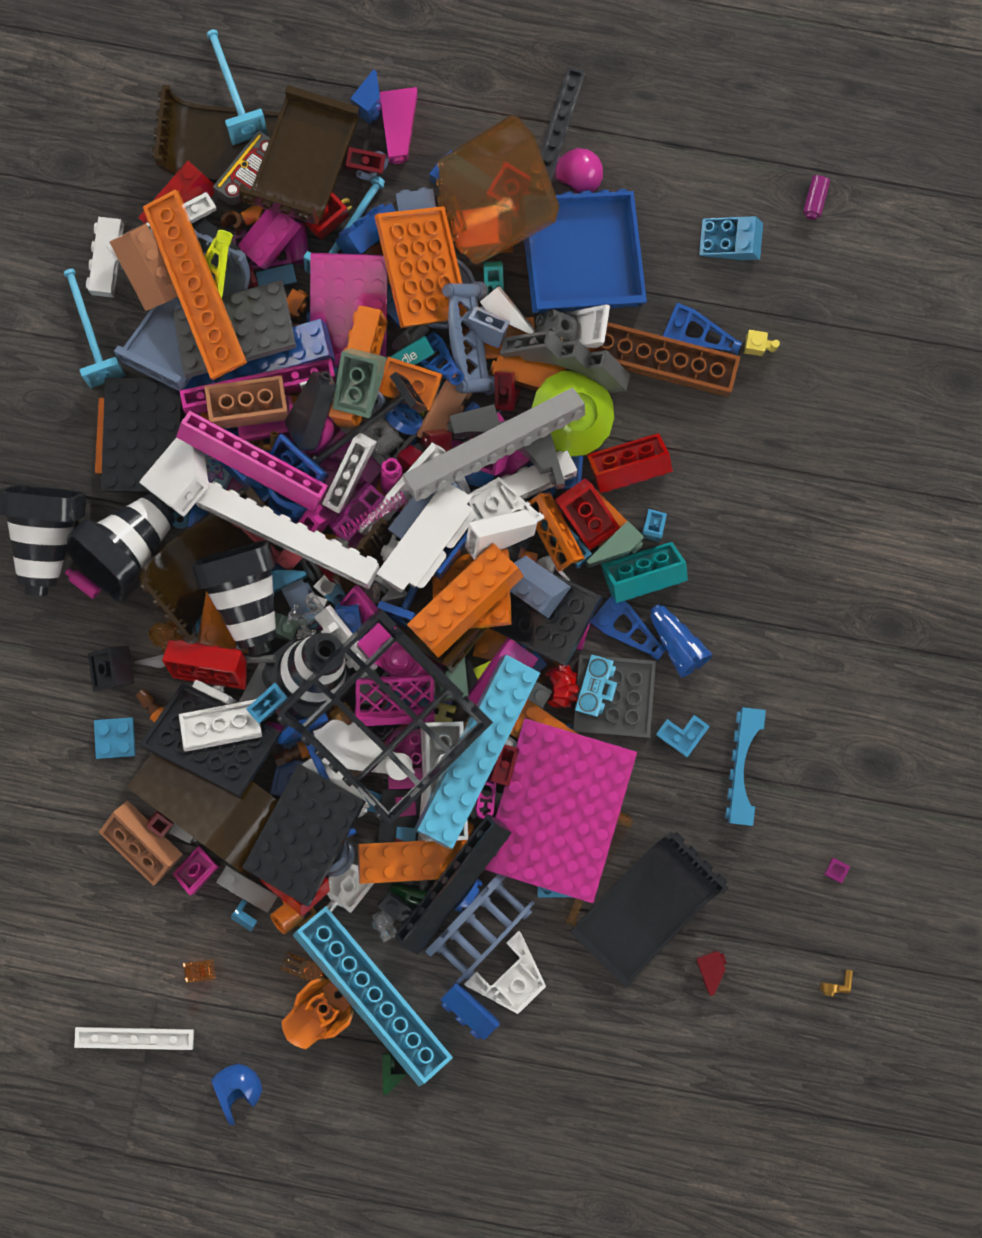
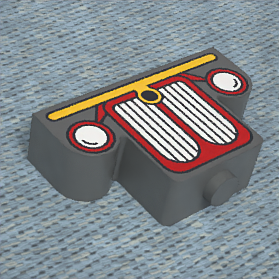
M261 131L255 134L213 186L216 196L230 205H236L241 201L239 194L240 185L244 184L247 190L251 189L270 140L268 136Z

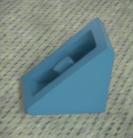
M648 509L642 531L645 539L660 542L666 521V513Z
M274 683L246 710L260 724L276 713V710L288 697Z

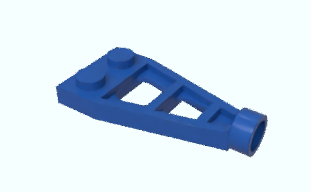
M676 303L663 334L667 338L733 355L738 354L742 344L741 341L733 338L695 309L680 303ZM691 321L702 326L703 334L700 338L686 336L685 331ZM708 331H713L720 335L721 340L718 344L705 341ZM730 343H733L732 348H729Z
M434 331L426 336V339L434 353L439 350L440 354L431 362L424 359L415 365L442 374V378L447 379L453 385L460 384L464 379V374L457 368L444 340ZM445 360L448 361L441 369L437 368Z
M612 595L590 622L603 634L649 654L657 661L666 651L665 647L656 640L632 607L626 601L616 603ZM620 615H626L632 622V628L627 633H622L613 626ZM636 629H640L647 636L644 644H639L631 639V635ZM653 647H658L655 652H652Z

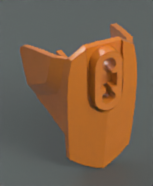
M322 977L312 980L297 994L292 1011L282 1020L284 1035L291 1044L307 1049L317 1040L335 1037L351 1023L354 1014L352 1006L343 995L341 998H335V992L339 990L329 979ZM322 1004L327 1006V1011L321 1010Z

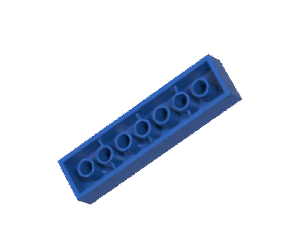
M321 319L294 326L293 330L297 348L247 361L246 364L214 380L210 378L209 373L194 376L183 390L329 358L335 361L327 324Z

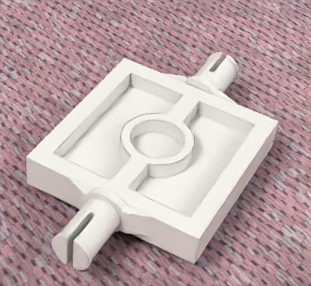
M352 864L350 869L344 874L328 878L330 891L327 895L331 901L326 907L330 908L332 912L338 905L351 913L374 883L359 884L358 865Z

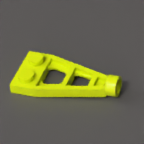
M218 230L216 237L205 254L209 269L215 274V284L221 299L223 296L228 247L233 237L230 232L225 230ZM215 253L219 255L218 268L211 264Z

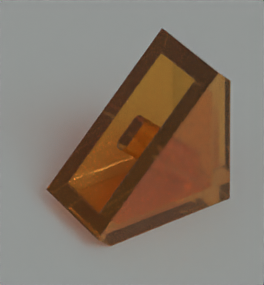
M214 958L183 963L186 983L216 978Z

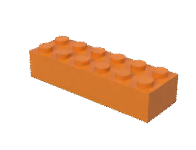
M359 305L357 311L353 314L354 324L348 333V347H345L344 350L352 348L379 355L388 321L381 310ZM333 402L331 403L328 414L337 426L353 429L361 423L362 416L332 409Z
M492 543L407 625L439 658L480 617L494 606L501 597L514 587L524 575Z

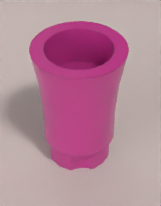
M389 458L382 463L380 489L384 495H387L403 476L402 467L397 462V459Z

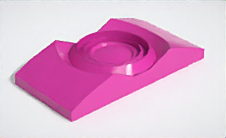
M377 623L357 644L370 658L391 635ZM397 641L375 662L390 677L429 675ZM422 681L417 686L421 689L428 681ZM402 682L399 686L406 691L411 684ZM414 688L409 694L413 696L418 690Z

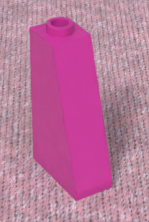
M417 87L379 92L389 163L402 164L404 161H408L418 98Z

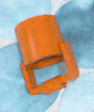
M282 901L284 904L271 913L270 917L281 933L287 934L297 925L299 927L303 926L316 915V911L312 907L309 910L311 914L304 918V916L299 915L287 903Z

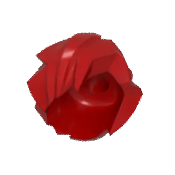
M559 664V666L551 668L546 673V676L550 677L552 693L546 701L550 706L556 708L561 706L571 707V702L578 701L576 694L579 690L576 684V676L578 674L572 672L569 665L566 667Z

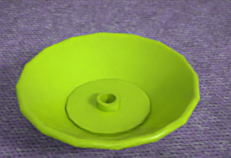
M573 370L560 371L547 378L536 391L532 408L573 387L585 403V415L579 420L566 424L561 429L554 430L550 434L556 452L568 451L570 457L584 456L598 449L610 435L614 421L613 401L607 389L593 379Z

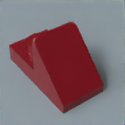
M497 370L494 372L495 409L513 411L521 388L515 387V372Z
M504 745L491 771L490 782L506 787L510 785L519 751L518 748Z

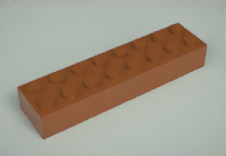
M607 322L604 344L598 348H587L591 353L607 350L628 372L728 398L733 389L741 357Z

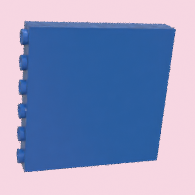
M619 189L616 192L600 190L598 193L582 191L580 194L564 192L562 195H555V193L550 192L547 196H536L535 193H531L523 197L520 201L533 314L545 313L548 309H555L561 312L577 311L606 304L610 305V309L642 307L647 302L634 191H627V189Z

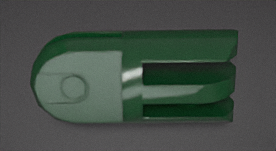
M400 882L393 883L388 892L391 890L414 907H417L428 892V890H419L417 887Z

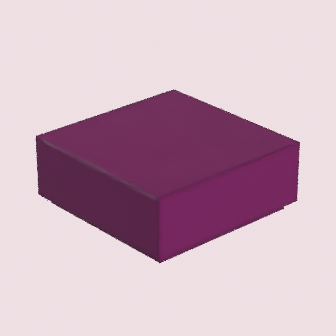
M832 858L824 876L842 884L850 866Z

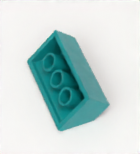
M673 542L601 564L609 591L616 603L688 581L686 562Z

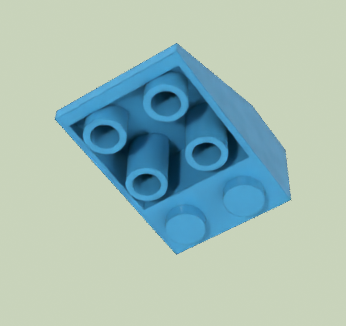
M756 216L703 219L699 255L734 260H760L763 222Z

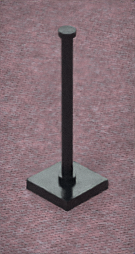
M397 372L390 375L400 395L320 454L312 456L317 465L320 466L323 460L403 401L407 402L410 408L420 413L427 410L428 408L408 378Z

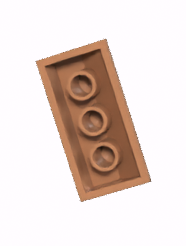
M142 224L109 241L145 311L178 297L159 247L147 224Z
M446 379L433 402L430 412L428 411L422 426L417 431V443L421 444L423 431L448 430L449 416L462 413L465 409L463 404L466 400L469 401L473 393L458 392L456 385L451 384Z
M282 375L204 386L209 421L223 429L284 421L288 416Z
M127 800L111 814L99 833L154 886L177 863L183 854L165 836L160 838L148 829L146 825L149 820Z

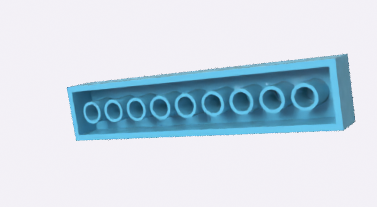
M508 655L500 658L476 705L493 723L442 773L413 831L447 849H453L540 675L538 671ZM470 717L459 741L477 724L472 717Z
M324 907L293 934V937L418 1086L425 1084L453 1058L327 907Z

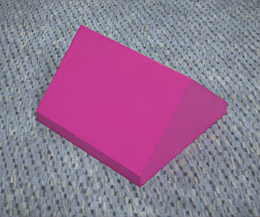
M198 846L175 870L173 876L189 895H194L221 866L202 847Z

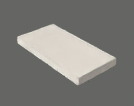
M255 700L179 714L184 751L262 737L260 724L246 710Z

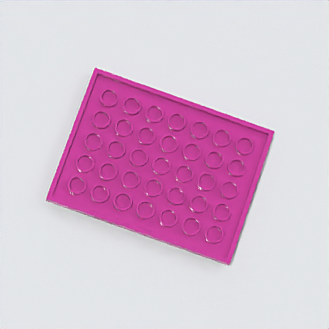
M525 718L516 746L519 751L510 785L504 787L496 819L505 823L512 834L498 850L496 856L488 863L485 870L594 903L638 752Z

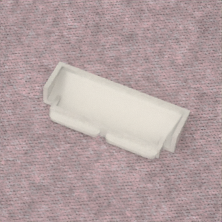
M451 484L443 490H438L376 575L400 593L408 584L414 588L416 586L418 588L425 587L446 558V553L443 551L445 546L453 548L469 527V523L475 519V513L472 511L473 508L466 505L472 496Z

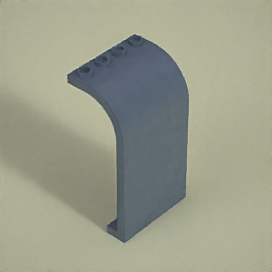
M194 229L205 256L213 239L208 235L198 233ZM229 247L223 296L247 290L250 280V268L246 255L240 250H234ZM216 253L211 260V264L218 268L219 255ZM211 272L213 279L215 281V274ZM176 297L152 308L124 347L118 345L114 353L118 361L180 391L185 388L192 377L185 378L173 317V310L182 308L179 298Z

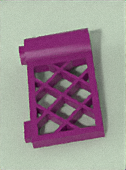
M300 220L296 221L302 225L301 228L283 249L286 252L287 260L279 261L275 258L276 262H272L268 268L288 264H304L303 257L309 251L306 225L301 223ZM242 230L239 235L235 233L232 237V242L237 246V240L243 239L247 231ZM253 260L248 264L249 267L253 268V271L263 269L258 265H253L255 263Z

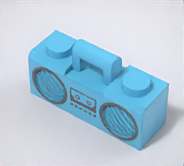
M591 654L575 712L597 718L598 714L602 715L605 703H602V700L613 701L618 683L608 679L609 677L613 678L616 666H612L614 661ZM604 684L609 685L606 695L602 694Z

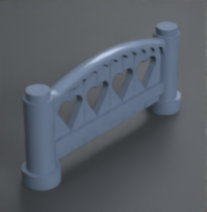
M472 282L471 284L448 283L443 286L442 293L449 298L448 327L454 362L457 368L464 374V379L460 384L456 385V390L460 393L495 395L494 376H488L484 342L480 340L468 322L474 307H479L478 301L483 300L487 296V287L483 282ZM458 302L467 309L463 317L459 315ZM461 321L470 329L465 336L462 334ZM464 340L472 346V350L468 355L464 351ZM466 360L475 366V369L470 374L467 372Z

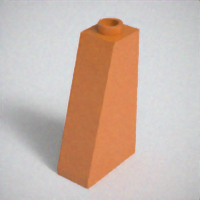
M498 356L497 361L493 360L490 371L493 372V376L497 370L515 372V385L537 391L547 378L560 371H566L567 368L543 362L525 361L520 356L506 358Z

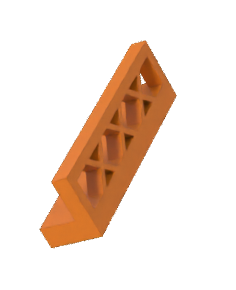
M539 493L528 502L531 504L530 506L537 502L539 512L544 515V520L548 523L547 531L543 530L541 526L542 520L537 523L536 530L558 572L564 570L572 563H579L584 560L585 557L551 493ZM551 536H554L557 540L556 547H553L550 543ZM560 552L564 553L567 559L563 564L559 560Z

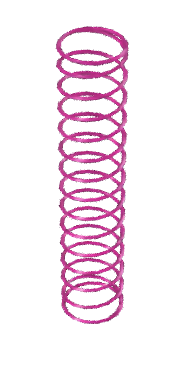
M340 525V527H341L343 533H344L345 536L348 538V536H347V534H346V532H345V530H344L345 527H344L343 525H342V526Z

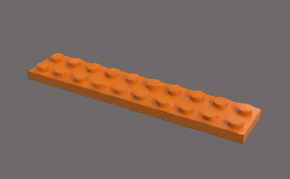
M175 189L143 206V209L209 376L214 380L246 364L247 361L179 191Z

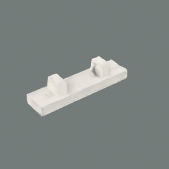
M331 605L314 617L323 628L321 633H329L336 636L342 644L352 635V632ZM357 642L350 648L364 663L369 659ZM345 653V657L348 660L346 665L349 668L354 667L357 671L360 666ZM374 663L370 669L372 671L378 667L377 664ZM365 672L361 678L366 677L368 674Z

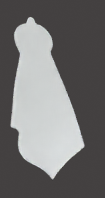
M332 720L322 728L313 731L315 737L347 769L363 771L382 752L354 722L351 725H347L343 721ZM394 753L415 774L410 757L404 753ZM388 756L371 771L386 773L394 780L407 778L406 774ZM326 758L322 760V763L330 764Z

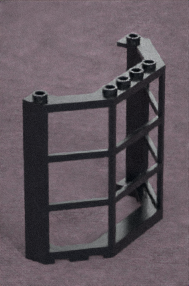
M379 608L276 710V713L279 715L277 720L284 727L288 724L291 728L298 731L302 735L300 739L308 747L312 745L316 749L314 753L321 760L326 758L330 762L328 766L335 773L339 771L344 776L342 780L349 787L353 785L377 811L375 815L381 822L387 821L391 825L493 722L467 696L462 698L464 693L400 628L394 629L397 624ZM378 622L391 637L364 663L350 648ZM396 641L444 689L418 716L370 669ZM346 653L360 668L333 694L318 679ZM365 672L413 719L388 746L339 699ZM314 684L329 699L302 725L287 710ZM448 695L477 722L452 749L423 722ZM333 703L382 750L357 777L308 730ZM418 725L446 753L421 780L392 752ZM387 756L415 784L390 811L361 783Z

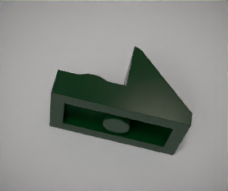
M391 1053L382 1054L383 1095H387L407 1074V1072H391V1070H395V1057L391 1058Z

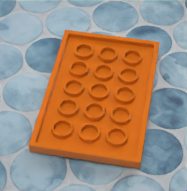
M445 207L376 214L374 217L400 327L406 328L448 322L449 298L443 295V286L448 283H463ZM458 302L459 315L463 317L467 309Z

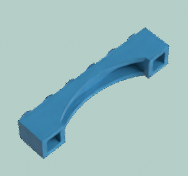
M743 707L736 714V723H739L738 731L735 730L734 742L737 743L736 750L732 751L731 761H734V769H730L729 780H732V788H728L727 800H730V806L726 807L725 819H728L730 824L753 826L755 806H751L746 795L744 763L752 739L759 730H764L766 710Z

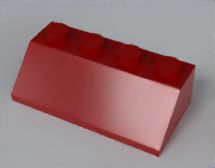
M187 161L154 200L175 189L179 191L183 204L205 192L212 198L214 195V184L193 164ZM143 211L138 218L146 224L148 219Z
M659 433L587 454L594 481L600 493L609 492L616 488L629 486L633 483L646 481L650 478L673 472L670 454Z
M169 640L162 661L174 679L193 682L198 680L206 684L245 690L247 660L241 650L231 648V650L224 649L217 645L212 647L205 646L197 642L192 644L183 640Z

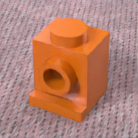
M292 289L287 297L290 316L300 322V313H304L308 306V294L300 289L298 291Z

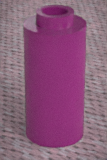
M812 176L803 214L806 215L807 219L816 220L822 215L830 184V179L824 176Z

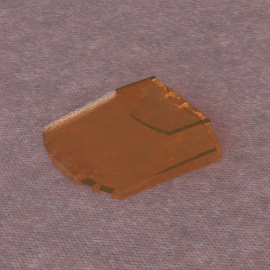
M508 116L438 160L437 168H440L439 179H436V185L439 186L438 205L439 207H445L452 241L457 243L460 252L469 257L470 261L474 264H479L556 222L559 203L535 136L518 116Z

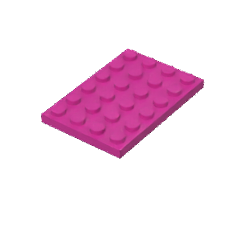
M310 254V322L321 319L327 324L335 361H332L333 369H339L338 362L341 352L344 351L345 347H348V333L353 328V314L357 311L359 305L379 309L387 319L388 272L384 255ZM387 328L379 354L386 357Z

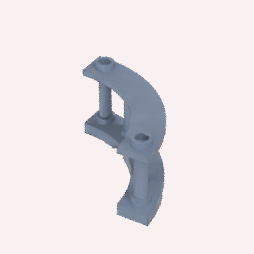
M497 874L473 902L465 908L457 919L425 951L430 957L436 951L438 953L441 952L462 973L456 981L458 984L464 979L468 981L475 972L473 970L497 946L520 919L523 918L525 920L532 913L530 908L535 903L531 901L524 907L503 887L502 881L506 877L504 875ZM493 891L495 893L498 892L519 912L513 921H510L490 901L488 896ZM480 905L486 907L506 927L497 938L475 918L473 912ZM464 922L470 923L491 943L482 954L459 933L458 928ZM448 938L454 939L475 959V962L469 968L446 947L445 942Z

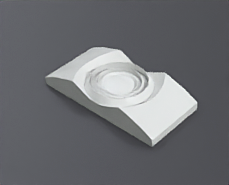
M606 304L567 312L566 314L573 316L572 318L577 322L576 336L570 342L579 340L586 348H598L603 345L610 305Z

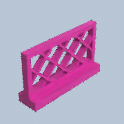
M430 675L379 677L384 683H389L392 686L390 688L392 691L396 689L401 694L399 697L401 700L406 698L411 702L408 707L417 716L427 707H421L417 704L424 696L429 700V704L434 700V679ZM358 678L355 681V715L366 726L410 724L413 721L395 701L388 697L389 695L386 692L384 693L378 688L379 685L372 678ZM422 681H429V686L424 691L417 686ZM402 682L411 684L405 692L398 687ZM360 684H369L372 688L364 694L360 690ZM414 688L421 693L415 700L408 696ZM375 690L382 695L376 702L369 698ZM384 699L391 703L387 709H382L378 706ZM365 700L372 704L368 710H360V705ZM434 710L423 720L424 723L435 722Z

